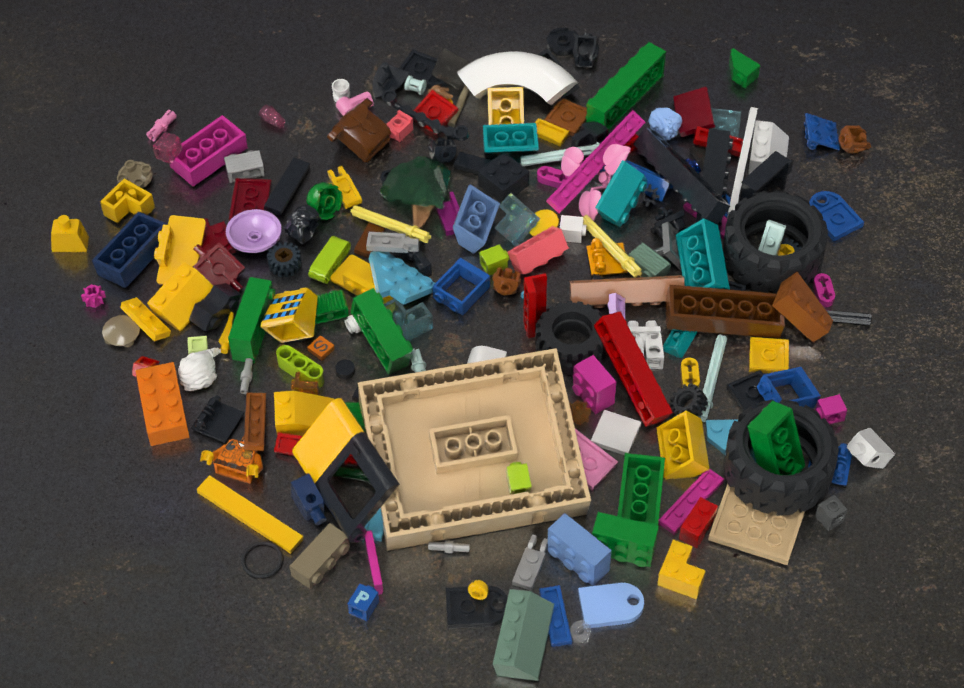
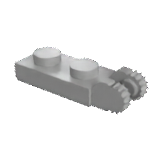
M533 534L512 580V585L530 591L534 587L544 562L548 539L544 538L540 551L533 550L537 542V536Z

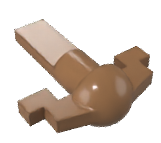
M434 85L428 90V94L431 90H434L447 99L453 98V95L447 93L449 88Z

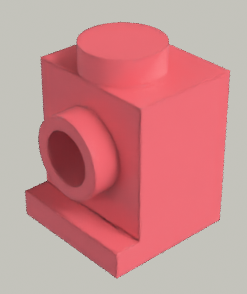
M398 110L397 115L386 124L391 131L390 138L401 142L413 131V118Z

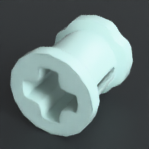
M409 75L405 82V90H412L418 92L419 95H423L427 85L426 80H417Z

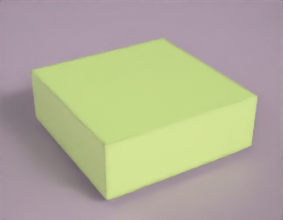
M207 336L188 337V354L208 349Z

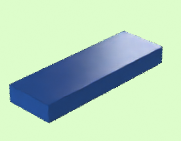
M560 585L540 588V597L554 603L549 628L551 647L572 644Z

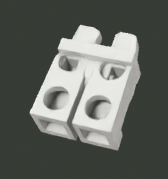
M655 320L647 321L646 327H639L637 321H629L628 327L643 355L645 350V360L650 369H663L664 353L660 326H657Z

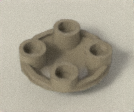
M127 160L118 172L117 181L120 183L125 178L140 188H144L150 183L153 176L151 166L143 162Z
M128 315L112 317L105 323L102 330L106 344L131 347L140 333V327Z

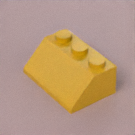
M183 262L147 304L153 314L181 332L190 322L189 318L195 303L203 300L210 293L213 285L198 270Z
M684 411L656 427L660 456L665 457L663 474L665 479L696 477L710 469L702 419Z

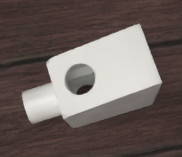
M871 428L859 431L847 445L851 454L867 467L884 468L895 455Z

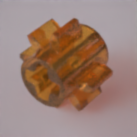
M577 400L573 404L569 403L573 422L581 425L584 421L588 422L591 409L587 408V402L584 403Z

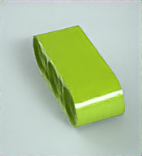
M332 236L311 265L308 276L327 284L331 280V275L348 255L351 243Z
M282 345L277 349L278 366L282 370L312 389H319L324 385V372L319 364L291 346Z

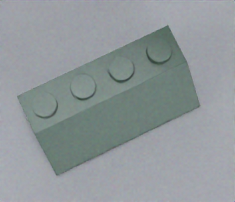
M510 589L493 660L497 676L539 680L554 603L531 591Z

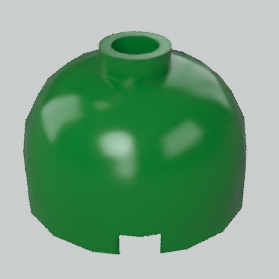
M321 182L315 184L308 192L307 205L316 209L321 219L328 220L335 216L333 214L336 210H340L343 194L339 191L337 185Z

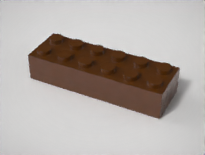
M669 285L667 291L666 329L780 339L785 323L784 316L772 306L777 295L774 293Z

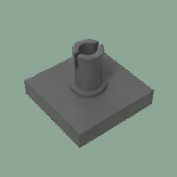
M669 222L663 223V246L654 249V251L663 258L668 257L682 272L676 234L679 232Z

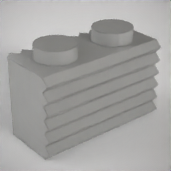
M250 150L246 153L231 154L224 157L230 183L235 182L236 178L253 179L265 175L259 150Z

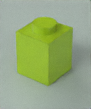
M500 244L480 252V265L488 275L491 276L497 272V268L503 267L502 270L508 268L509 255L506 250L502 249Z
M514 462L507 466L506 477L510 495L524 492L529 493L532 486L527 463Z

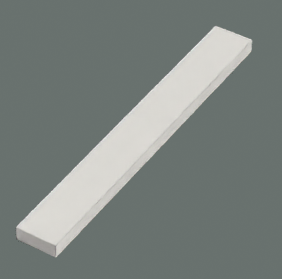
M750 108L728 216L731 210H735V205L739 201L742 187L741 181L744 178L758 108Z

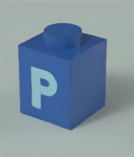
M359 584L347 603L349 613L364 621H368L379 603L377 590L372 586Z

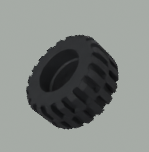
M572 301L560 302L555 307L550 306L546 309V312L540 315V319L536 324V352L557 348L561 370L566 372V375H572L574 373V365L592 355L601 363L607 351L594 324L602 317V313L597 309L594 310L593 306L589 304L584 305L580 301L577 303H572ZM576 331L584 334L588 339L583 343L570 345L559 341L556 336L562 332Z

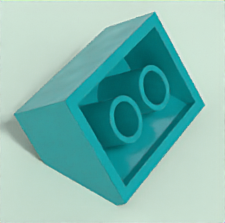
M537 124L483 125L484 153L538 151Z
M623 160L595 206L601 218L620 228L623 223L627 222L630 210L637 205L638 196L641 192L645 191L648 184L644 174Z

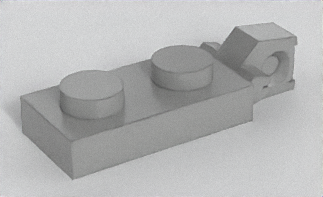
M369 232L366 249L367 251L407 253L408 251L419 252L420 245L419 239L410 238L406 234Z

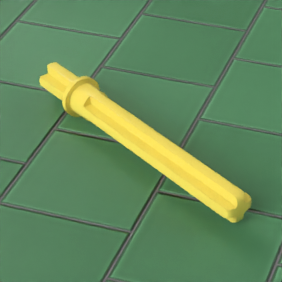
M357 205L351 209V213L355 217L395 232L406 234L410 238L419 239V241L428 243V239H431L429 232L421 230L416 225L405 224Z
M585 215L583 217V225H586V229L595 238H599L602 241V245L619 261L624 270H627L634 278L638 275L640 276L642 269L635 263V259L631 256L629 257L588 215Z

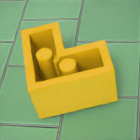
M125 178L100 201L103 215L116 223L122 220L129 212L135 215L139 211L148 215L155 208L152 194Z
M673 540L659 572L658 586L697 599L704 583L706 570L689 565L693 546Z

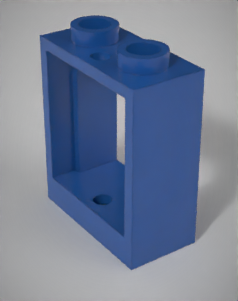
M460 258L433 285V298L437 302L448 306L453 312H458L463 316L490 288V275ZM459 276L476 285L463 301L446 292Z
M802 367L764 374L757 385V389L765 401L774 400L775 402H781L782 398L775 387L791 384L799 396L798 399L790 401L798 402L799 406L804 407L807 405L813 409L821 397Z

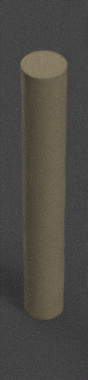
M464 85L456 104L459 111L448 122V125L451 127L455 126L470 91L466 85Z

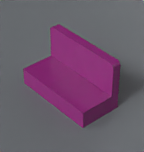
M449 192V201L436 204V211L446 236L455 234L453 225L460 209L453 192Z

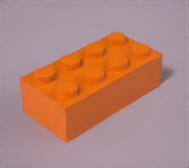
M174 362L135 370L150 445L154 446L190 438Z

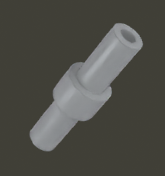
M251 358L245 360L244 370L241 372V394L248 393L249 382L252 381L253 373L251 370L253 360Z
M445 541V543L429 542L428 550L444 551V553H453V551L469 552L470 544L454 543V541Z

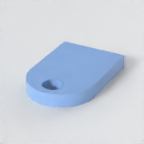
M614 583L578 588L585 629L631 623L637 620L643 612V595L632 584ZM635 598L639 603L637 605H630L628 600Z

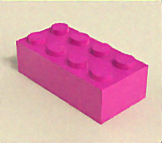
M222 115L167 153L170 168L190 185L195 186L225 165L224 157L231 154H240L248 148L246 134Z

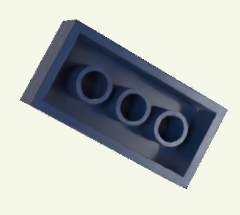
M138 211L92 260L97 275L126 288L154 258L155 249L159 247L158 233L162 231L163 225H167V223Z

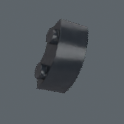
M226 283L214 285L210 293L203 300L195 303L189 320L204 331L216 329L229 316L230 312L237 309L242 294Z

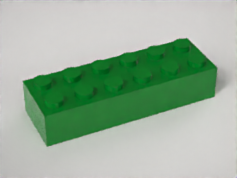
M650 42L641 47L638 53L631 57L628 63L621 67L618 73L611 77L608 83L603 88H600L593 98L588 100L586 104V122L600 123L606 126L609 132L664 76L666 51Z

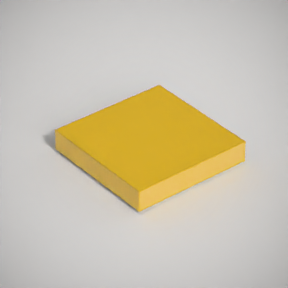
M750 337L749 372L761 370L762 373L769 374L789 369V340Z

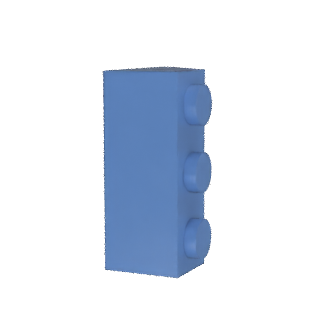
M471 184L466 190L453 225V230L458 244L474 254L485 245L500 203Z

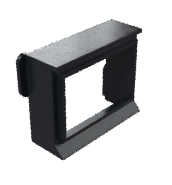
M777 151L772 153L741 181L740 201L745 197L747 199L751 198L754 193L762 192L771 183L784 190L787 175L792 171L793 160H789Z

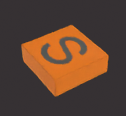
M320 335L307 348L311 354L322 361L335 349V346Z

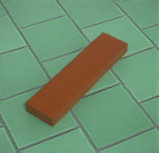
M266 393L246 394L244 450L264 451Z

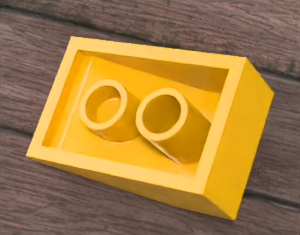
M523 87L488 88L489 125L524 123Z
M298 391L274 392L277 435L279 432L304 436L334 398Z

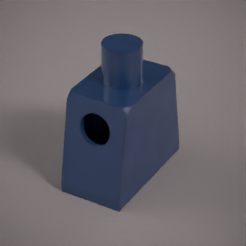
M308 473L292 481L291 497L306 521L313 519L316 525L324 523L326 521V517L323 514L324 500L310 474Z

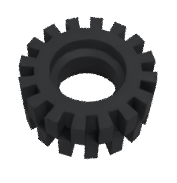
M684 384L682 389L680 387L677 388V393L673 392L672 395L674 397H670L671 403L669 405L676 416L684 411H688L696 416H702L703 413L701 411H706L707 408L705 406L708 405L706 401L708 399L697 385L688 384L687 386ZM693 399L688 406L684 407L687 401Z

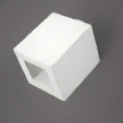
M561 215L560 229H562L566 242L581 243L582 236H586V225H583V217Z

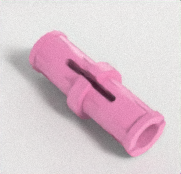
M167 110L161 119L155 121L156 124L147 132V137L150 140L152 139V141H156L161 133L167 131L168 126L176 119V114L173 111L171 112V110Z

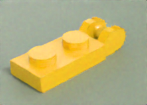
M342 166L338 167L339 177H336L332 170L327 171L331 183L337 185L339 191L343 194L342 203L345 209L362 203L359 192Z

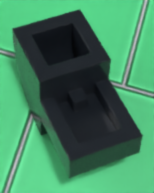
M597 122L581 124V132L576 133L572 137L571 147L594 145L596 142L601 144L608 136V128Z

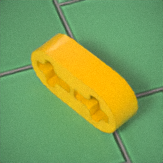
M693 358L683 359L680 368L682 385L686 384L688 386L689 379H692V384L699 387L698 362ZM688 365L692 368L691 372H688Z

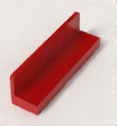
M546 273L524 278L523 324L528 338L535 337L536 323L540 319V315L546 312Z

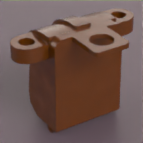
M368 98L342 116L327 136L331 142H334L337 138L341 140L364 162H369L390 141L389 137L391 135L390 128L368 110L373 104Z

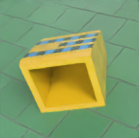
M300 288L299 290L275 294L260 327L281 343L314 337L318 296L309 288Z

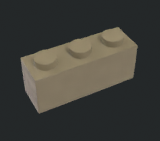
M329 523L290 565L291 576L309 589L315 584H319L328 569L331 570L339 557L345 555L350 548V542L344 532Z

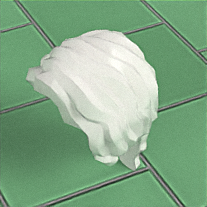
M218 347L190 353L187 357L182 358L178 374L181 380L180 384L184 386L186 391L200 390L212 385L217 377L213 357L221 353V349Z

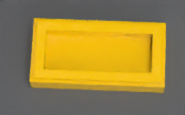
M538 118L535 122L537 124L538 137L561 147L569 136L568 130Z

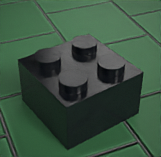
M503 152L478 171V185L504 205L529 186V171Z

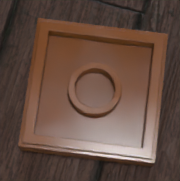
M563 99L554 106L544 121L568 130L569 135L573 137L581 130V124L586 123L587 108Z

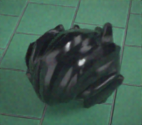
M309 205L299 206L288 217L287 224L283 226V229L300 244H305L313 237L315 228L319 225L317 222L320 219L319 212Z

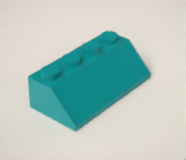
M702 219L677 233L676 240L682 276L684 277V286L730 290L719 226L709 220Z

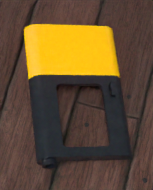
M342 398L334 399L327 405L292 451L304 472L310 474L324 503L350 542L362 541L367 532L366 524L400 484ZM350 454H352L375 489V495L355 519L330 483L331 477Z

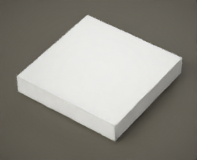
M604 410L591 441L600 448L625 455V453H630L641 427V422Z

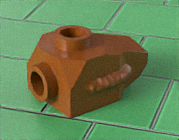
M846 125L841 130L839 142L842 149L847 153H858L871 148V143L867 142L866 130L860 126Z
M503 267L497 268V272L493 274V289L501 295L515 294L517 287L521 284L520 272L515 270V273H512L513 270L510 268H506L505 271L502 270Z

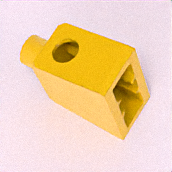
M61 215L58 219L53 220L51 232L52 252H87L89 235L79 219H69L67 215Z

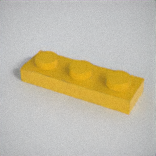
M137 297L121 303L120 308L154 342L170 336L171 330Z

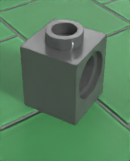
M833 495L818 504L815 517L827 531H830L844 522L847 508Z

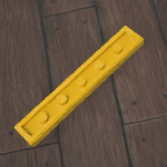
M210 475L197 488L198 494L290 554L304 540L301 534Z

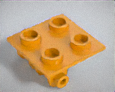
M594 238L591 245L586 246L591 276L592 274L629 273L621 267L619 261L602 245V241L599 238ZM616 243L625 252L623 243Z

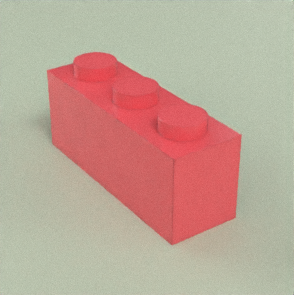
M551 226L509 250L507 253L514 270L525 275L531 273L537 266L547 264L551 258L562 255L563 251L569 248L562 229Z

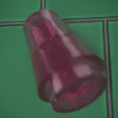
M265 105L259 112L261 120L278 128H282L286 122L273 106Z

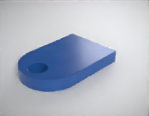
M822 191L810 198V206L814 205L822 214L823 220L827 224L828 236L833 241L863 227L864 221L838 194ZM817 200H824L826 203H819Z

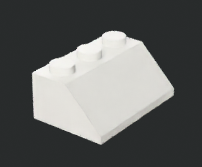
M755 120L748 175L775 151L787 158L789 136L773 122Z

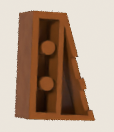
M796 272L784 280L780 285L772 306L812 342L829 333L833 319L799 273Z

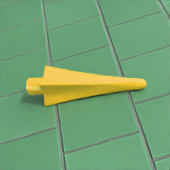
M230 312L225 329L218 341L221 345V353L227 354L230 350L228 336L233 325V312Z

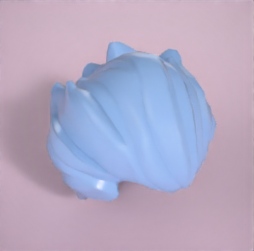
M659 107L651 112L648 122L650 129L658 132L667 141L677 136V132L682 124V117L670 108Z

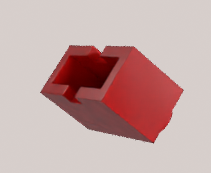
M700 497L680 528L679 540L697 549L706 532L714 523L718 506Z

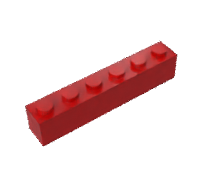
M621 311L602 316L594 324V327L645 427L663 422L673 412Z

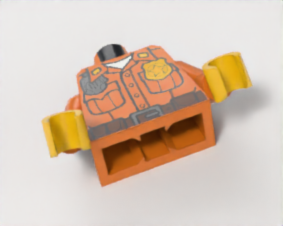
M244 436L241 441L229 440L227 444L213 452L204 450L200 457V461H207V465H211L213 462L216 474L249 484L252 482L253 475H255V478H258V474L263 470L261 455L256 450H244Z

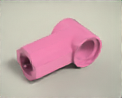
M364 92L350 99L348 97L340 98L336 103V107L344 116L366 98L372 102L373 100L369 92Z

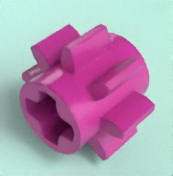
M91 284L83 289L85 294H82L81 297L87 307L96 308L104 304L103 298L106 295L100 285Z

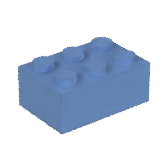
M564 513L548 528V552L554 558H559L567 569L576 572L583 582H588L594 586L610 571L611 550L567 514Z

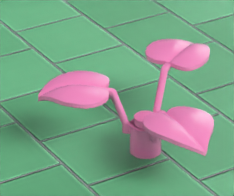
M613 144L606 149L603 156V162L606 165L604 169L606 171L596 174L599 176V182L603 186L593 187L590 192L585 191L580 197L579 210L583 217L588 215L593 221L598 214L595 206L602 196L598 190L606 189L621 161H626L631 150L630 147ZM570 147L564 152L561 161V169L564 175L569 177L581 165L584 159L581 149Z

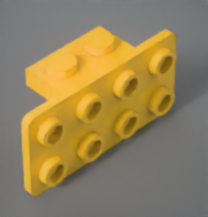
M172 215L169 217L168 225H163L162 231L158 233L159 247L155 249L154 258L159 264L157 283L159 285H164L183 262L193 267L199 261L200 255L193 248L197 244L202 247L206 226L204 219Z
M349 255L330 277L331 282L357 296L372 288L375 289L370 264L355 255ZM391 296L383 298L384 306L386 309L389 308L391 312L399 304V301Z

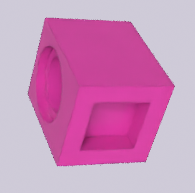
M840 394L819 399L814 409L819 413L820 418H825L829 424L845 421L847 408Z

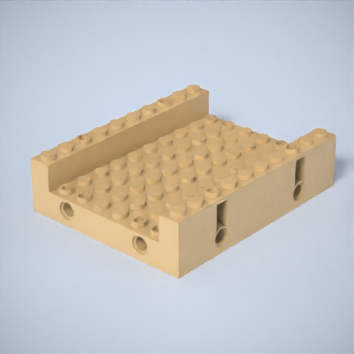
M557 348L358 382L359 404L364 419L366 435L400 484L380 508L387 551L558 520L564 513L569 517L587 515L591 498ZM511 463H527L532 486L529 493L524 492L510 495L506 467L510 466Z

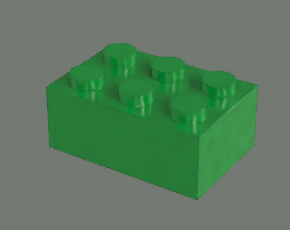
M598 512L592 535L611 550V558L619 562L634 563L640 567H651L657 545L659 526Z

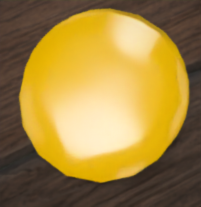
M544 209L537 211L529 217L526 224L527 231L531 237H534L551 226L560 228L558 224L559 218L552 210Z

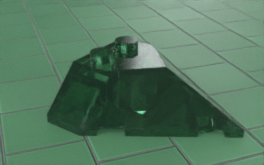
M418 156L412 161L401 163L397 167L392 168L380 189V194L387 201L391 202L397 199L402 200L404 204L424 207L436 205L437 209H443V201L446 199L451 171L440 162L426 156Z

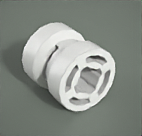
M337 79L332 83L333 99L335 102L342 97L350 99V87L347 80Z

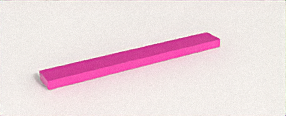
M632 110L546 202L555 211L560 213L605 166L603 156L606 149L613 144L624 146L643 126L645 121Z

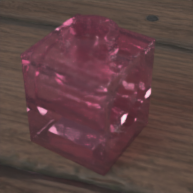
M164 132L153 145L155 158L171 164L182 151L180 138L175 134Z

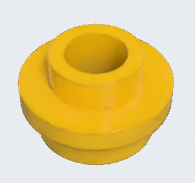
M475 580L468 586V592L474 599L484 600L488 596V586L481 580Z

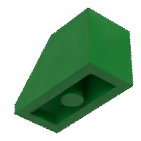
M732 48L729 59L732 80L747 88L759 77L760 64Z

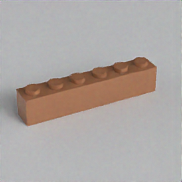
M677 275L569 281L570 301L572 303L580 301L584 305L589 304L593 305L594 308L605 307V304H608L609 294L617 293L625 298V303H631L632 306H641L642 302H650V305H660L661 301H666L669 285L684 286V277Z

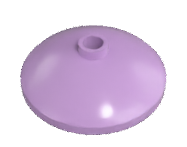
M257 209L237 214L229 221L226 227V237L230 245L239 251L247 253L262 252L271 248L278 242L282 233L280 221L275 215Z

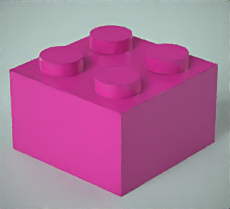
M594 355L574 365L572 389L577 396L584 400V404L588 409H591L596 415L615 403L616 381Z

